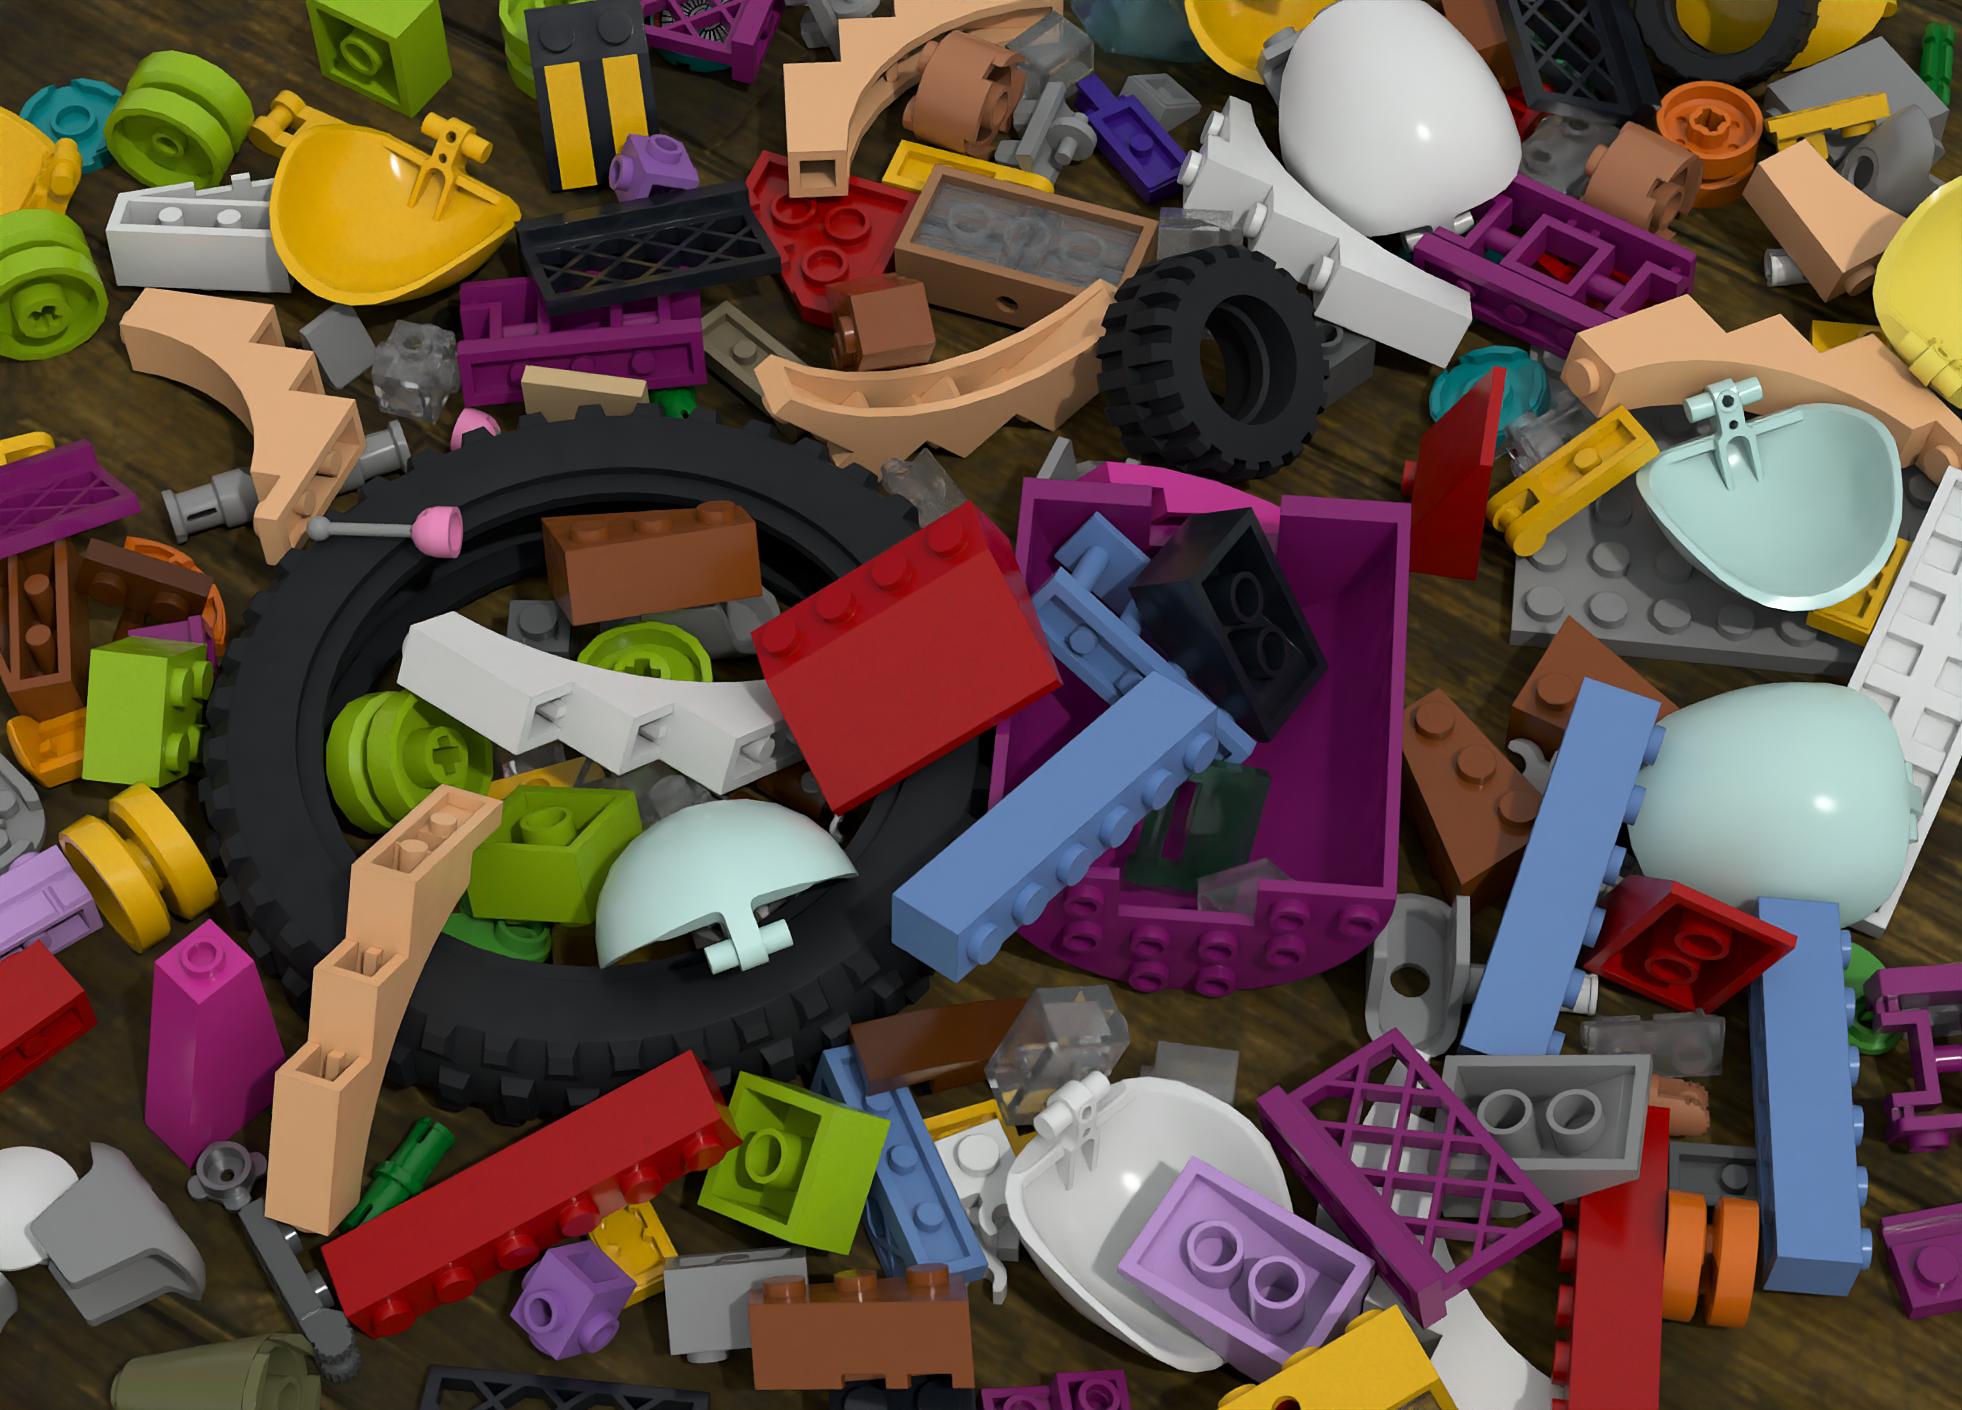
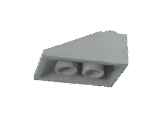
M1651 1054L1445 1056L1442 1080L1552 1205L1639 1179L1653 1070ZM1437 1108L1433 1132L1445 1134L1448 1115L1442 1108ZM1458 1128L1456 1135H1463V1136H1465V1135L1462 1133V1131ZM1430 1150L1427 1165L1429 1175H1437L1441 1151ZM1453 1152L1448 1177L1486 1181L1490 1163L1483 1155ZM1499 1175L1498 1183H1506ZM1444 1194L1443 1215L1444 1217H1480L1483 1199ZM1494 1200L1491 1218H1513L1529 1213L1531 1210L1524 1203Z

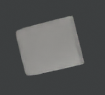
M1167 73L1128 76L1119 95H1124L1125 97L1134 95L1166 132L1198 114L1202 107L1197 99Z
M336 302L299 331L303 349L314 351L321 380L334 390L344 388L379 360L377 349L353 306Z

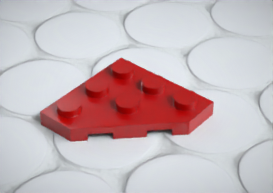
M765 150L760 154L745 181L749 189L750 207L781 256L782 273H778L802 320L833 330L834 327L824 285L891 273L895 268L894 247L920 196L916 193L850 175L848 196L790 198L788 157Z

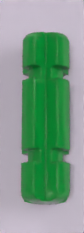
M1934 21L1924 27L1919 77L1947 107L1950 103L1951 89L1949 84H1951L1954 54L1952 45H1954L1955 30L1949 23L1939 25Z

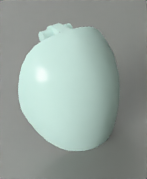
M1755 376L1735 383L1732 379L1728 378L1706 385L1704 393L1684 399L1683 407L1690 423L1709 418L1711 424L1710 431L1704 435L1660 450L1661 453L1639 468L1636 473V485L1646 507L1669 543L1688 563L1722 588L1772 608L1793 612L1831 607L1865 588L1886 564L1895 546L1902 520L1903 486L1901 462L1896 441L1887 427L1875 416L1862 410L1830 403L1798 404L1797 406L1745 421L1742 406L1763 399L1761 385Z
M1770 683L1749 686L1707 698L1675 711L1656 723V725L1665 727L1666 732L1654 765L1641 763L1635 784L1645 787L1646 792L1634 826L1627 824L1633 852L1646 877L1674 880L1749 915L1752 914L1758 896L1839 903L1841 929L1867 918L1891 897L1903 876L1908 844L1918 842L1917 818L1923 815L1921 788L1914 785L1912 763L1904 761L1897 732L1889 716L1875 700L1850 687L1830 683Z
M736 799L712 801L685 807L657 821L633 839L612 864L599 894L596 908V946L600 969L606 968L631 952L654 942L669 940L718 922L724 926L729 939L704 948L712 974L738 965L741 971L751 969L769 962L768 954L793 946V940L786 921L782 919L758 928L753 914L755 908L804 891L812 885L836 878L849 879L859 876L848 856L828 832L807 816L777 803Z

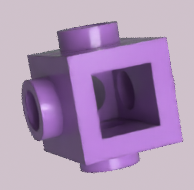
M629 133L621 155H616L613 158L609 171V184L615 191L619 202L697 188L700 182L697 170L693 167L683 143L662 134H654L649 137Z
M591 1240L551 1248L547 1250L542 1260L537 1262L525 1275L522 1281V1289L524 1291L510 1316L529 1334L530 1341L537 1349L556 1360L587 1352L595 1353L604 1348L617 1333L619 1328L617 1318L637 1283Z

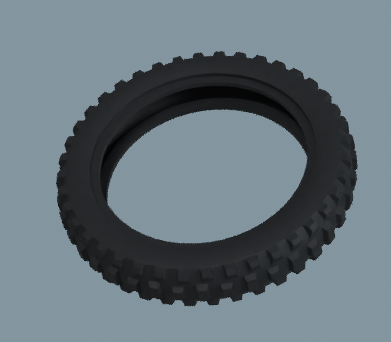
M637 403L631 416H606L600 404L578 406L575 419L548 423L542 412H536L520 416L517 430L493 436L482 426L462 434L461 448L442 456L427 448L407 459V474L395 481L390 482L378 475L358 488L357 504L344 513L331 509L324 517L330 522L413 525L418 515L426 508L436 506L458 507L463 522L462 546L457 558H435L425 555L415 546L412 538L330 535L323 541L314 540V543L307 550L296 548L288 550L274 567L277 579L273 580L265 592H257L243 611L242 616L246 630H243L239 638H233L227 644L221 659V665L225 673L218 675L213 692L209 696L206 717L212 729L205 732L202 747L203 766L208 775L198 782L199 804L208 828L215 830L205 839L211 867L215 876L227 878L219 887L222 899L235 930L251 933L247 940V945L252 958L264 974H268L270 978L281 980L288 1006L304 1021H309L314 967L346 938L351 866L358 859L346 842L339 827L338 805L335 802L326 773V745L332 724L347 703L374 692L389 669L403 655L402 645L409 633L410 625L456 611L465 604L500 586L535 573L547 571L541 524L542 517L696 508L698 505L710 501H731L735 503V506L741 505L756 522L762 585L775 590L796 603H800L921 530L919 527L918 508L898 493L889 497L882 495L879 492L878 476L862 465L853 462L841 469L832 464L828 447L804 437L792 446L781 442L777 427L765 422L751 419L742 429L723 425L719 411L697 407L694 408L687 419L666 417L662 406L654 403ZM997 724L877 794L869 814L852 841L844 849L845 854L850 859L859 876L849 879H830L814 884L778 911L757 923L758 928L784 919L790 931L793 946L768 954L769 962L751 969L741 971L738 965L712 974L704 953L705 947L668 958L627 965H610L603 969H600L599 966L552 965L511 958L481 949L441 931L410 997L383 1079L401 1089H407L418 1082L431 1089L436 1105L460 1112L464 1111L473 1102L492 1107L497 1122L523 1126L527 1121H533L538 1115L554 1117L555 1121L690 1049L714 1075L725 1101L732 1098L740 1071L785 1083L797 1079L796 1072L799 1070L814 1078L823 1050L850 1045L848 1042L849 1025L897 1015L905 1008V1005H914L930 989L929 976H933L936 970L892 943V894L987 813Z

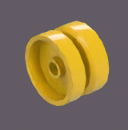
M136 782L109 800V820L111 826L104 820L86 815L59 832V842L67 861L90 892L97 909L127 945L134 951L142 954L170 935L171 923L168 909L178 916L193 920L219 902L220 892L204 857L174 813L146 784Z

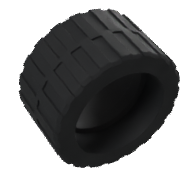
M1634 0V10H1632L1635 23L1639 28L1640 39L1645 48H1649L1655 56L1654 59L1663 68H1669L1675 72L1676 76L1687 81H1716L1734 87H1744V84H1758L1770 79L1769 76L1776 72H1782L1792 64L1791 61L1798 53L1803 52L1809 43L1808 38L1812 30L1816 28L1819 18L1817 15L1818 4L1821 0H1778L1774 19L1763 37L1753 46L1731 54L1711 53L1691 42L1680 26L1676 0Z

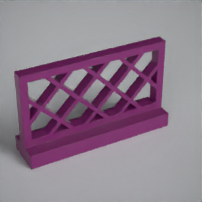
M641 0L643 19L646 16L667 9L675 20L674 23L661 28L644 24L647 45L731 65L732 79L749 84H754L787 6L784 0H732L724 4L720 0H706L711 9L686 17L678 4L689 0ZM721 22L728 35L725 42L721 43L701 38L697 31Z
M85 438L0 466V559L141 512L137 494L98 464L93 444Z
M1396 1027L1288 1095L1277 1085L1256 1099L1265 1138L1359 1252L1376 1261L1375 1272L1423 1330L1447 1316L1446 1301L1563 1226L1562 1216ZM1393 1055L1408 1070L1404 1087L1368 1083L1370 1070ZM1417 1081L1424 1089L1416 1088ZM1326 1097L1352 1099L1347 1123L1317 1120L1308 1108ZM1363 1101L1400 1104L1396 1128L1360 1125L1359 1120ZM1412 1105L1442 1108L1448 1115L1445 1134L1407 1130ZM1459 1128L1465 1136L1456 1135L1457 1129ZM1334 1139L1343 1140L1342 1147ZM1354 1143L1391 1145L1387 1170L1357 1167L1351 1160ZM1410 1147L1441 1151L1437 1175L1399 1172L1403 1148ZM1453 1152L1483 1155L1490 1163L1487 1180L1479 1181L1448 1177ZM1499 1175L1506 1183H1498ZM1374 1187L1383 1188L1382 1196ZM1395 1189L1433 1193L1428 1219L1397 1215L1391 1208ZM1444 1194L1483 1199L1478 1224L1440 1220ZM1494 1200L1524 1203L1535 1215V1217L1516 1229L1490 1226ZM1415 1235L1424 1236L1423 1245ZM1436 1237L1475 1242L1472 1257L1446 1273L1432 1256ZM1486 1243L1492 1244V1245L1488 1246L1487 1248H1485V1247H1486Z

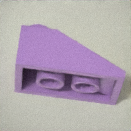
M1192 1156L1118 1264L1117 1273L1237 1370L1261 1384L1280 1373L1283 1363L1296 1352L1312 1346L1322 1348L1345 1334L1346 1326L1358 1317L1363 1309L1364 1299L1374 1282L1376 1261L1197 1157Z

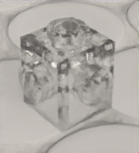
M398 319L388 340L381 341L375 350L371 376L379 411L436 424L450 393L456 394L462 385L454 332L443 330L432 324L421 325Z

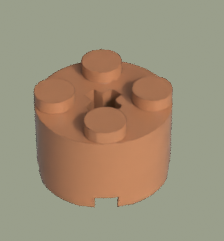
M958 30L950 32L940 43L930 40L924 46L918 61V72L923 74L917 94L910 99L905 108L903 127L913 131L915 137L923 142L953 153L990 161L995 156L994 154L997 150V147L990 145L998 131L1009 134L1013 126V113L1019 100L1023 98L1026 73L1017 70L1016 64L1025 62L1024 56L1018 52Z
M1629 121L1623 126L1610 147L1600 144L1590 155L1584 169V175L1590 178V182L1585 194L1579 201L1614 217L1626 220L1636 227L1671 242L1676 232L1667 227L1678 212L1685 216L1688 215L1701 185L1704 164L1697 159L1700 156L1694 154L1691 150L1639 124Z

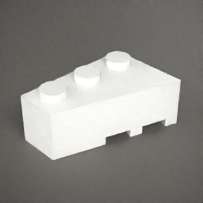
M248 172L230 175L232 185L195 191L194 182L192 181L119 193L105 230L117 286L291 293L295 278L287 271L277 254L270 232L269 202L274 178L251 182Z

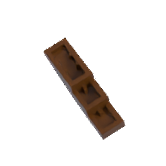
M1038 996L985 1000L923 1009L849 1025L848 1042L868 1096L926 1081L929 1082L933 1094L988 1079L992 1080L995 1090L999 1091L1122 1059L1124 1054L1123 1047L1102 997Z

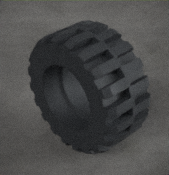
M1228 244L1220 247L1215 245L1150 262L1137 269L1134 277L1127 278L1117 290L1114 296L1117 303L1109 304L1101 326L1106 328L1105 336L1099 337L1097 341L1096 358L1102 359V373H1098L1096 376L1099 392L1105 391L1109 407L1105 408L1104 411L1109 424L1113 427L1118 426L1122 433L1118 440L1131 456H1141V465L1166 468L1217 481L1222 484H1231L1265 478L1278 473L1281 467L1291 465L1304 450V444L1310 443L1320 424L1315 419L1316 415L1323 413L1328 393L1323 391L1324 380L1330 377L1329 360L1323 359L1321 344L1326 343L1322 326L1315 325L1311 314L1316 310L1309 297L1304 293H1298L1295 289L1298 285L1297 280L1283 267L1275 269L1277 262L1257 250L1250 251L1241 245ZM1204 326L1216 340L1225 364L1227 384L1222 409L1210 394L1202 373L1200 342Z

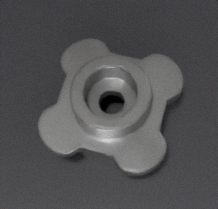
M214 1142L200 1155L196 1165L197 1175L191 1177L187 1184L188 1192L191 1198L197 1202L209 1199L224 1204L225 1209L230 1213H238L241 1207L252 1202L250 1193L255 1183L268 1173L267 1160L259 1152L249 1154L245 1147L236 1142ZM228 1173L234 1174L232 1180H222L223 1175Z

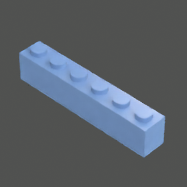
M1153 670L892 894V943L955 983H958L978 964L985 965L990 962L999 951L1002 943L1023 924L1030 925L1036 921L1053 897L1067 885H1076L1085 876L1090 865L1110 847L1116 848L1127 839L1134 825L1152 809L1159 810L1163 808L1179 785L1194 772L1201 773L1211 764L1219 744L1218 739L1215 737L1218 707Z
M1584 677L1456 1055L1560 1054L1565 1033L1554 1030L1561 1006L1571 1010L1574 1009L1585 978L1586 971L1574 966L1581 945L1594 948L1606 909L1595 906L1601 884L1604 883L1614 887L1621 869L1626 848L1615 845L1622 822L1634 826L1640 811L1646 788L1636 785L1635 781L1641 763L1653 766L1658 756L1666 732L1665 727L1655 724L1662 702Z
M1758 896L1751 916L1798 936L1795 949L1747 985L1763 1290L1848 1297L1859 1272L1868 1271L1872 1258L1871 1230L1869 1228H1861L1860 1208L1865 1206L1867 1199L1868 1174L1866 1167L1857 1166L1856 1147L1860 1146L1863 1136L1864 1115L1862 1106L1853 1105L1851 1088L1855 1087L1858 1080L1860 1057L1858 1047L1848 1044L1847 1029L1851 1028L1854 1020L1855 991L1852 987H1845L1843 971L1847 970L1850 963L1851 934L1849 930H1841L1839 903Z

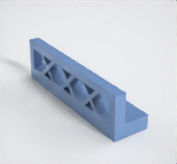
M850 1045L823 1050L809 1091L891 1120L861 1215V1221L886 1277H906L905 1269L913 1265L942 1263L949 1266V1273L962 1272L965 1283L983 1279L989 1264L908 1086L868 1096Z

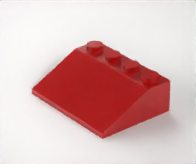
M971 500L750 632L765 681L831 811L838 817L1063 686L1010 541Z

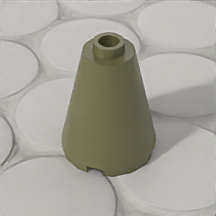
M279 1331L134 1357L128 1361L123 1370L114 1378L111 1388V1404L114 1410H320L321 1382L320 1375H308L304 1355L316 1356L312 1344L302 1334Z

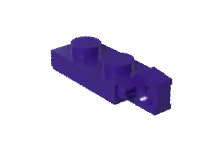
M1096 74L1076 82L1077 96L1074 106L1078 112L1088 117V125L1092 127L1097 136L1096 146L1146 204L1150 206L1182 191L1183 185L1177 183V179L1187 155L1134 95L1115 97Z

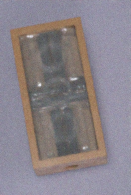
M935 163L894 247L895 272L897 276L904 275L906 279L913 278L923 282L928 303L1026 329L1062 308L1101 278L1119 288L1127 278L1134 277L1137 269L1150 262L1158 261L1159 221Z

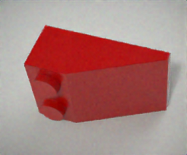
M1494 366L1422 435L1418 461L1408 459L1405 461L1401 496L1412 497L1409 572L1476 581L1507 370L1505 367Z
M1628 875L1600 899L1598 907L1606 909V914L1594 948L1587 946L1582 968L1701 1021L1795 949L1798 936L1674 880Z

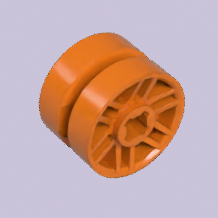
M1695 81L1674 88L1661 100L1662 107L1656 113L1653 132L1700 156L1697 159L1703 162L1704 173L1698 194L1691 208L1711 209L1731 204L1743 196L1742 193L1755 169L1764 125L1760 108L1745 92L1721 82Z
M1667 1189L1662 1319L1689 1322L1694 1315L1698 1295L1703 1294V1317L1706 1325L1744 1329L1752 1300L1758 1253L1759 1206L1756 1200L1720 1196L1715 1204L1711 1224H1707V1206L1703 1193Z

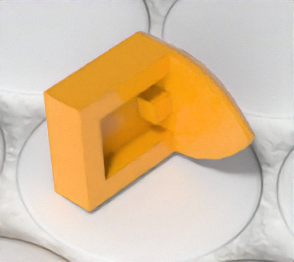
M87 706L41 723L25 715L16 716L8 721L6 732L17 761L41 786L52 788L82 777Z

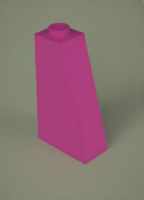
M211 919L202 924L154 963L145 1124L190 1170L197 1164L200 1155L210 1144L217 1141H226L273 1103L275 1072L287 1062L255 961Z

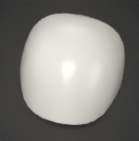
M1342 0L1321 12L1301 32L1294 47L1291 49L1282 75L1279 100V137L1282 160L1287 172L1313 198L1362 235L1372 237L1400 232L1405 251L1411 253L1414 250V245L1426 232L1433 235V232L1439 226L1458 235L1468 233L1475 227L1469 209L1501 193L1517 176L1522 158L1521 140L1503 90L1484 59L1472 44L1443 15L1422 0Z
M1095 1070L1081 1081H1068L1049 1096L1047 1108L1034 1117L1033 1122L1038 1134L1021 1151L1007 1173L1004 1195L1010 1219L1021 1242L1049 1283L1070 1305L1091 1322L1141 1353L1179 1370L1196 1373L1220 1367L1227 1363L1224 1358L1117 1273V1266L1192 1156L1197 1157L1293 1213L1284 1173L1270 1142L1249 1119L1229 1104L1203 1090L1180 1081L1146 1076L1122 1079V1081L1110 1085L1108 1079L1101 1072Z

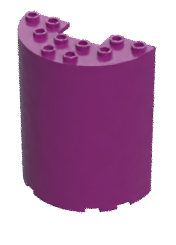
M1024 477L1015 557L1031 596L1060 566L1070 575L1072 574L1054 555L1096 511L1151 560L1179 527L1151 525L1152 486ZM1282 495L1278 533L1264 532L1329 668L1271 742L1259 743L1236 721V724L1257 742L1251 755L1209 794L1192 778L1188 777L1175 789L1172 797L1163 808L1159 810L1152 809L1133 826L1131 833L1120 846L1107 849L1090 865L1085 876L1076 885H1067L1047 903L1044 911L1036 921L1030 925L1023 924L1016 930L1018 934L1041 950L1064 962L1105 977L1128 982L1131 987L1142 992H1159L1167 988L1198 991L1209 997H1225L1231 995L1235 990L1284 984L1327 971L1363 951L1380 935L1393 914L1397 900L1412 503ZM1091 591L1092 595H1094L1112 613H1114L1118 618H1120V615H1118L1100 597H1098L1093 591ZM1141 634L1139 635V637L1142 640H1144L1152 649H1154L1163 659H1165L1168 662V659L1161 652H1159ZM1053 654L1052 656L1063 686L997 724L988 811L1111 707ZM1187 679L1213 704L1216 705V702L1211 697H1209L1201 688H1199L1191 679Z

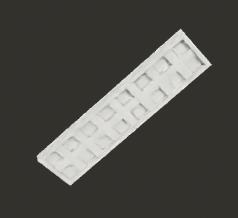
M1948 466L1847 686L1875 700L1889 716L1897 732L1904 761L1912 763L1914 785L1921 788L1923 815L1917 818L1918 842L1908 844L1907 860L1902 878L1886 902L1867 918L1849 926L1880 940L1962 757V470L1952 466Z

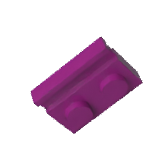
M1962 1203L1880 1218L1876 1232L1879 1240L1883 1239L1888 1253L1886 1260L1908 1320L1961 1311Z

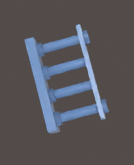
M1096 511L1054 555L1072 574L1070 575L1060 566L1030 596L1051 653L1110 706L1115 704L1153 670L1212 703L1187 679H1191L1209 697L1211 696L1154 641L1128 590V586L1151 559ZM1091 591H1093V592H1094L1098 597H1100L1108 606H1110L1118 615H1120V618H1118V617H1117L1114 613H1112L1104 604H1102L1094 595H1092V594H1091ZM1141 634L1149 643H1151L1159 652H1161L1168 659V662L1165 659H1163L1154 649H1152L1144 640H1142L1139 637V635ZM1214 698L1212 699L1216 702L1215 706L1218 707L1215 735L1219 742L1218 749L1213 761L1203 772H1194L1190 776L1208 794L1251 755L1257 743L1236 724V720Z

